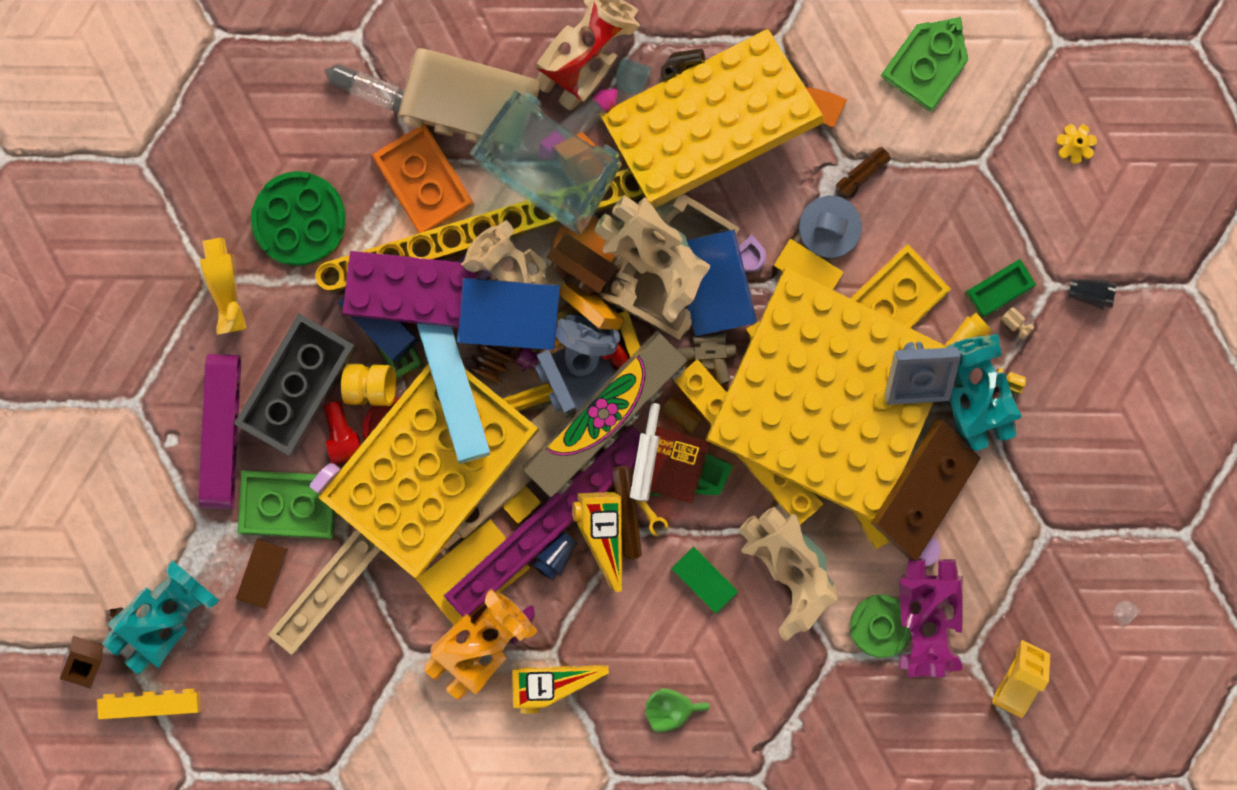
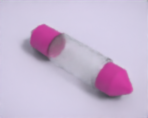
M602 89L593 97H589L541 141L540 156L542 158L555 159L558 157L555 145L581 132L584 134L588 133L606 116L607 112L615 107L618 91L616 89Z

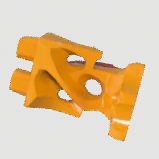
M492 589L486 593L484 599L487 608L481 612L475 622L472 623L470 621L471 617L468 614L461 617L445 635L432 645L431 656L424 666V671L436 681L446 670L455 676L446 685V690L456 700L464 697L469 691H472L475 695L479 693L488 679L507 659V655L503 650L512 637H516L521 641L524 638L527 639L534 636L537 632V629L530 623L527 616L517 605L503 594ZM489 628L498 631V637L492 641H486L482 637L483 632ZM463 630L469 631L462 644L457 643V635ZM482 656H492L491 662L487 665H481L479 662Z

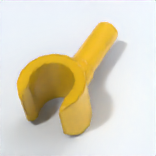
M635 500L650 522L649 529L653 535L658 536L653 530V523L655 521H662L668 530V523L665 519L657 517L645 501Z

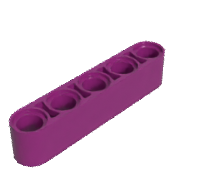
M207 354L198 496L200 509L233 510L238 444V426L234 423L239 416L240 355Z

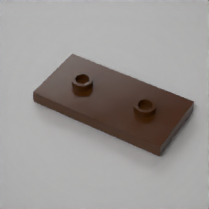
M936 419L871 524L909 560L917 561L981 457L943 420Z

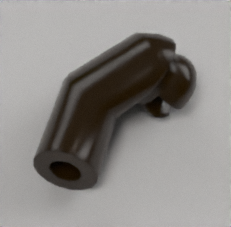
M700 48L673 53L661 67V75L663 78L670 80L682 74L689 66L705 63L704 50Z

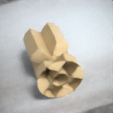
M1014 307L1009 309L1001 318V321L1012 331L1017 329L1020 331L1018 337L1021 340L1034 328L1032 324L1027 326L1023 324L1025 318Z

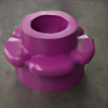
M523 348L515 364L522 367V372L527 367L531 370L534 369L538 362L537 355L540 354L537 351L538 349Z

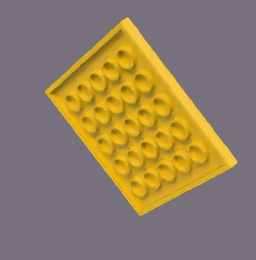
M785 267L707 435L706 441L872 521L901 476L933 402L887 405L884 394L894 352L903 350L904 346L910 342L914 343L916 350V342H921L924 349L946 348L947 346Z

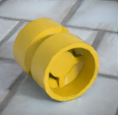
M346 364L341 379V393L344 403L346 405H365L369 401L372 406H391L396 395V372L392 365L375 364L369 369L368 366L363 364Z

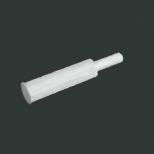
M657 403L650 405L646 434L641 433L630 492V498L639 501L649 500L659 443V436L655 435L660 405Z

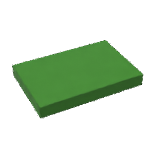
M241 470L238 534L334 539L336 512L318 498L320 494L309 487L318 474Z

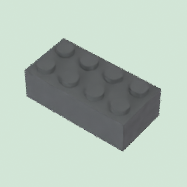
M298 313L234 424L288 456L295 457L341 378L346 364H349L358 347Z

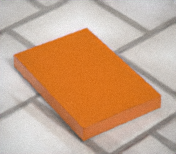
M423 124L422 128L416 127L371 155L418 233L434 229L474 205L473 200L426 124Z

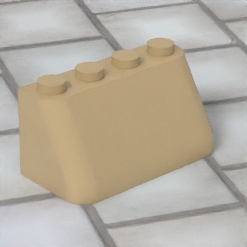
M418 48L412 56L397 117L404 118L403 123L409 126L422 128V125L426 124L434 126V132L453 136V132L466 135L465 140L469 142L483 144L484 140L496 143L495 148L499 150L514 152L515 148L520 149L522 147L541 82L524 75L436 51Z

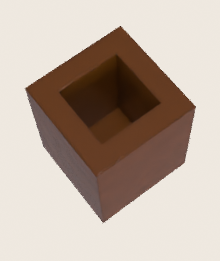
M73 636L62 662L60 679L91 689L102 661L103 645Z

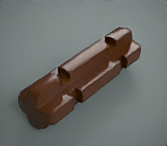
M883 147L876 149L871 154V158L867 157L849 172L848 177L842 178L836 184L840 194L848 197L856 190V186L860 187L879 170L878 167L882 168L890 161L889 153Z

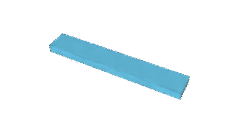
M416 323L458 463L462 464L490 456V450L452 327Z

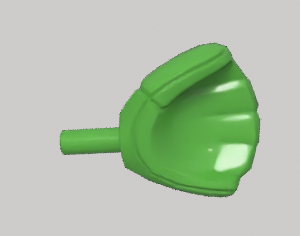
M661 688L651 694L645 704L646 717L650 722L652 730L658 733L680 728L687 722L692 712L709 710L708 702L691 704L690 699L683 694L666 688Z

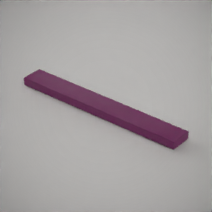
M631 425L607 449L596 457L588 469L584 472L580 471L572 479L573 483L561 495L556 493L446 592L443 596L462 617L465 614L470 616L485 602L486 593L490 589L496 592L574 521L572 505L573 502H577V493L607 492L614 485V467L627 465L632 469L636 464L640 432Z

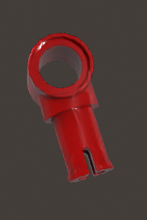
M336 401L324 405L323 408L330 431L328 434L329 440H326L328 454L332 463L336 466H341L349 461L362 443L357 431L353 432L352 427L348 426L341 401Z

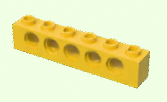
M697 359L673 383L712 427L727 392ZM737 456L789 516L792 514L797 516L799 525L824 505L813 492Z

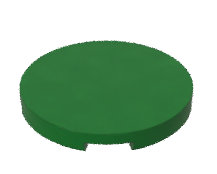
M293 171L274 177L264 185L251 210L252 232L261 249L276 261L290 266H308L324 260L338 247L346 229V210L341 196L328 181L310 172Z

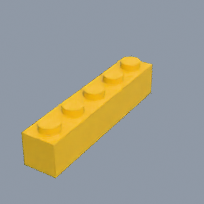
M194 688L182 689L181 693H175L174 689L162 690L163 694H155V691H144L143 695L136 696L135 692H126L121 697H115V693L103 694V698L97 699L98 719L201 712L200 691L195 692Z

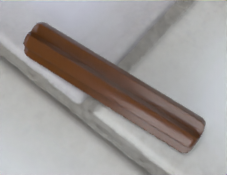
M621 465L613 468L615 493L621 496L623 553L627 559H636L642 556L635 499L630 498L632 473L629 466Z

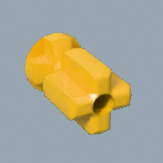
M998 368L996 372H1003V369ZM1010 372L1006 376L1012 393L1020 395L1026 385V377Z

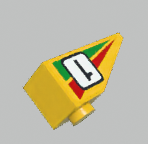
M615 492L577 493V502H573L572 505L573 520L577 521V525L609 587L615 592H622L621 496Z
M609 665L515 667L512 669L513 708H520L521 714L539 713V708H545L609 674Z

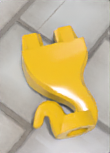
M225 238L202 241L205 259H200L199 261L207 288L218 308L216 333L218 335L247 329L245 317L238 304L235 254H228Z

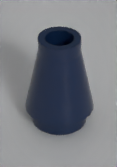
M563 532L558 539L536 557L537 561L533 565L534 568L551 581H554L557 576H562L569 558L578 543Z

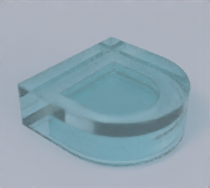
M622 57L616 73L618 87L627 94L641 92L647 84L652 67Z

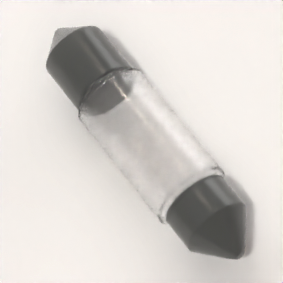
M340 64L325 70L330 85L389 111L399 112L404 92L400 87L361 71H354Z

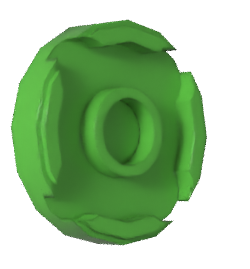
M885 594L871 595L862 600L852 612L849 622L850 635L856 646L867 655L877 658L891 657L902 652L909 644L912 637L910 628L902 626L900 600Z

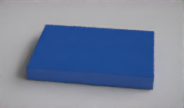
M735 229L687 240L693 253L710 265V269L700 282L694 301L688 305L695 336L756 323L757 318Z
M463 278L457 342L554 350L560 286Z

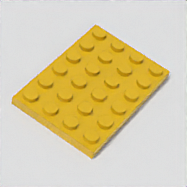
M768 29L705 60V63L685 70L675 78L665 80L616 105L609 112L605 113L604 111L600 113L605 127L636 182L654 208L824 123L821 111Z
M428 364L318 497L416 579L420 577L540 430L466 369V376L487 440L490 456L462 464L458 463Z

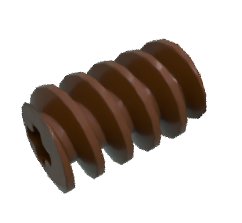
M478 344L477 348L481 352L482 357L472 355L471 360L476 367H466L493 383L502 384L503 381L497 373H509L510 370L504 362H515L516 359L511 354V350L521 352L523 348Z

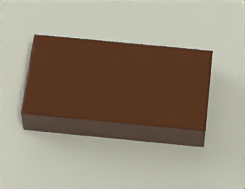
M257 538L236 599L267 609L288 548Z

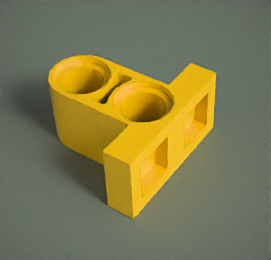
M1021 640L1016 648L1015 658L994 694L992 704L1019 718H1023L1039 690L1043 692L1049 682L1050 653Z

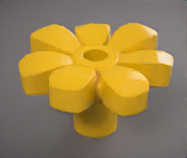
M1073 124L1064 127L1066 135L1060 134L1056 138V143L1063 146L1058 151L1059 157L1065 159L1070 155V162L1072 164H1079L1082 156L1089 160L1094 155V151L1090 147L1097 144V139L1094 135L1087 136L1089 127L1084 124L1080 125L1078 130H1076Z

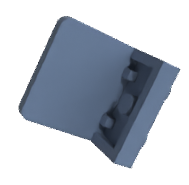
M566 348L550 354L548 349L537 355L539 364L535 365V369L541 382L548 381L553 391L548 396L555 411L562 410L566 418L575 414L614 374L608 360H603L600 356L595 370L585 376H576L569 372L564 360ZM580 354L574 358L573 363L583 364L588 360L589 356Z

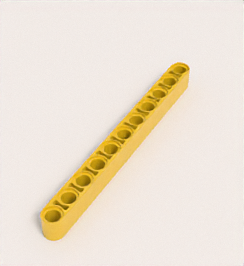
M626 169L584 182L580 185L567 187L360 252L387 254L389 251H398L400 256L444 260L467 252L469 246L477 238L474 230L480 223H488L491 227L497 226L504 222L509 214H518L522 218V223L518 228L513 229L514 233L509 238L512 239L567 222L578 216H586L612 208L623 196L634 201L642 198L644 194L641 189L633 192L626 188V180L633 176L630 169ZM604 185L610 187L613 191L612 197L607 201H601L596 198L595 191L598 187ZM568 196H579L583 200L582 206L577 210H569L565 206V200ZM541 204L549 205L552 208V215L545 220L538 219L534 213L537 206ZM450 232H456L461 235V242L455 248H449L444 244V239ZM422 241L428 242L431 245L430 253L425 257H417L414 254L416 244ZM350 255L321 264L315 274L318 285L331 293L345 290ZM331 269L338 270L339 281L331 286L326 285L324 282L325 273Z

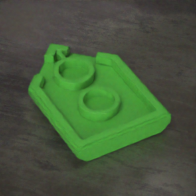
M961 17L917 24L880 76L921 107L932 112L968 62Z

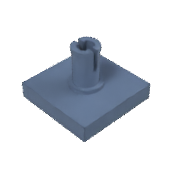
M910 342L904 346L903 350L895 351L884 394L887 405L949 401L961 358L958 347L924 349L921 342H916V350L914 343Z

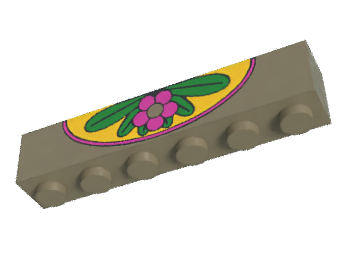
M657 330L523 465L524 472L550 497L556 492L561 495L573 483L571 477L579 469L582 472L588 469L596 459L593 455L601 447L607 449L617 439L618 435L616 432L624 424L627 427L630 426L640 416L641 413L638 410L646 402L649 404L653 403L662 394L663 390L661 387L669 379L674 381L684 372L686 367L683 364L687 359Z

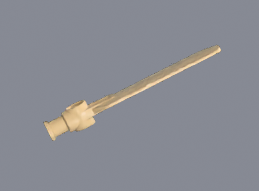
M551 403L531 421L540 430L478 504L477 508L480 515L477 521L473 523L464 522L442 548L440 553L443 556L447 554V549L461 537L465 539L533 480L524 472L523 465L573 415L565 418L562 410L556 412Z

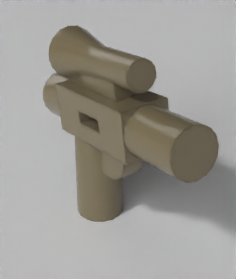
M725 332L712 336L693 337L694 345L701 344V347L677 348L687 360H702L704 367L715 369L719 384L731 381L725 358L736 357L735 345H726Z

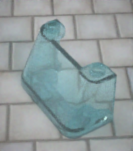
M514 90L470 154L477 165L490 176L575 233L581 235L622 165L618 159L620 154L606 144L602 148L599 146L593 147L546 116L539 108L541 102L532 94L525 92L522 95Z

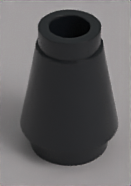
M1072 279L1069 297L1103 310L1104 307L1112 308L1117 283L1109 282V279Z

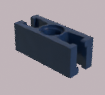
M344 297L338 302V304L342 308L344 304ZM351 317L392 361L398 362L420 341L403 322Z

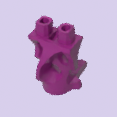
M926 559L908 560L906 575L903 574L900 578L902 626L910 628L912 652L911 654L902 655L899 661V669H908V677H945L950 672L963 670L961 658L953 652L949 637V628L955 629L959 633H962L964 579L963 576H958L956 559H939L938 575H926ZM913 601L920 603L921 611L918 614H914L910 610L911 602ZM946 604H950L954 608V617L952 619H947ZM928 622L934 623L937 627L936 633L931 637L923 635V627Z

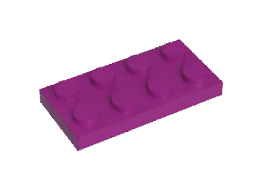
M350 251L342 313L343 316L458 328L462 279H477V272L466 270L461 265V262Z

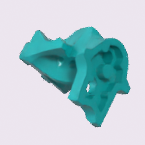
M999 335L970 337L948 345L946 348L958 347L961 355L954 381L957 387L953 386L949 400L953 411L956 433L965 437L967 444L974 451L989 446L985 432L994 428L997 439L1000 441L1016 437L1015 420L1021 419L1022 415L1012 396L1006 374L1004 372L997 373L991 364V359L1002 356ZM979 368L982 372V378L979 383L973 384L970 380L971 373L974 369ZM996 385L999 388L1000 395L998 398L993 399L992 395ZM961 395L970 407L968 409H964L961 406Z
M173 560L167 566L165 581L158 585L152 594L150 589L144 588L125 609L108 623L112 630L108 633L102 644L115 656L128 643L136 650L124 663L138 675L144 672L151 664H154L157 668L161 666L170 650L188 630L184 622L192 609L202 604L207 608H211L219 602L212 593ZM168 601H174L178 604L176 611L171 614H165L162 611L163 605ZM143 604H145L144 607H143V609H142V611H141V613H140V616L137 617V614H136V613H137V610H138ZM169 627L171 629L170 635L166 639H161L159 633L163 628Z

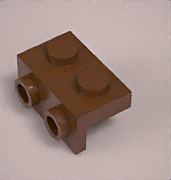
M564 234L557 246L553 247L546 257L552 261L549 268L564 278L567 273H570L579 279L575 285L590 295L594 291L602 294L617 271V266L569 234Z

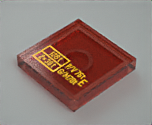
M657 426L655 435L659 436V443L650 491L692 504L710 442Z

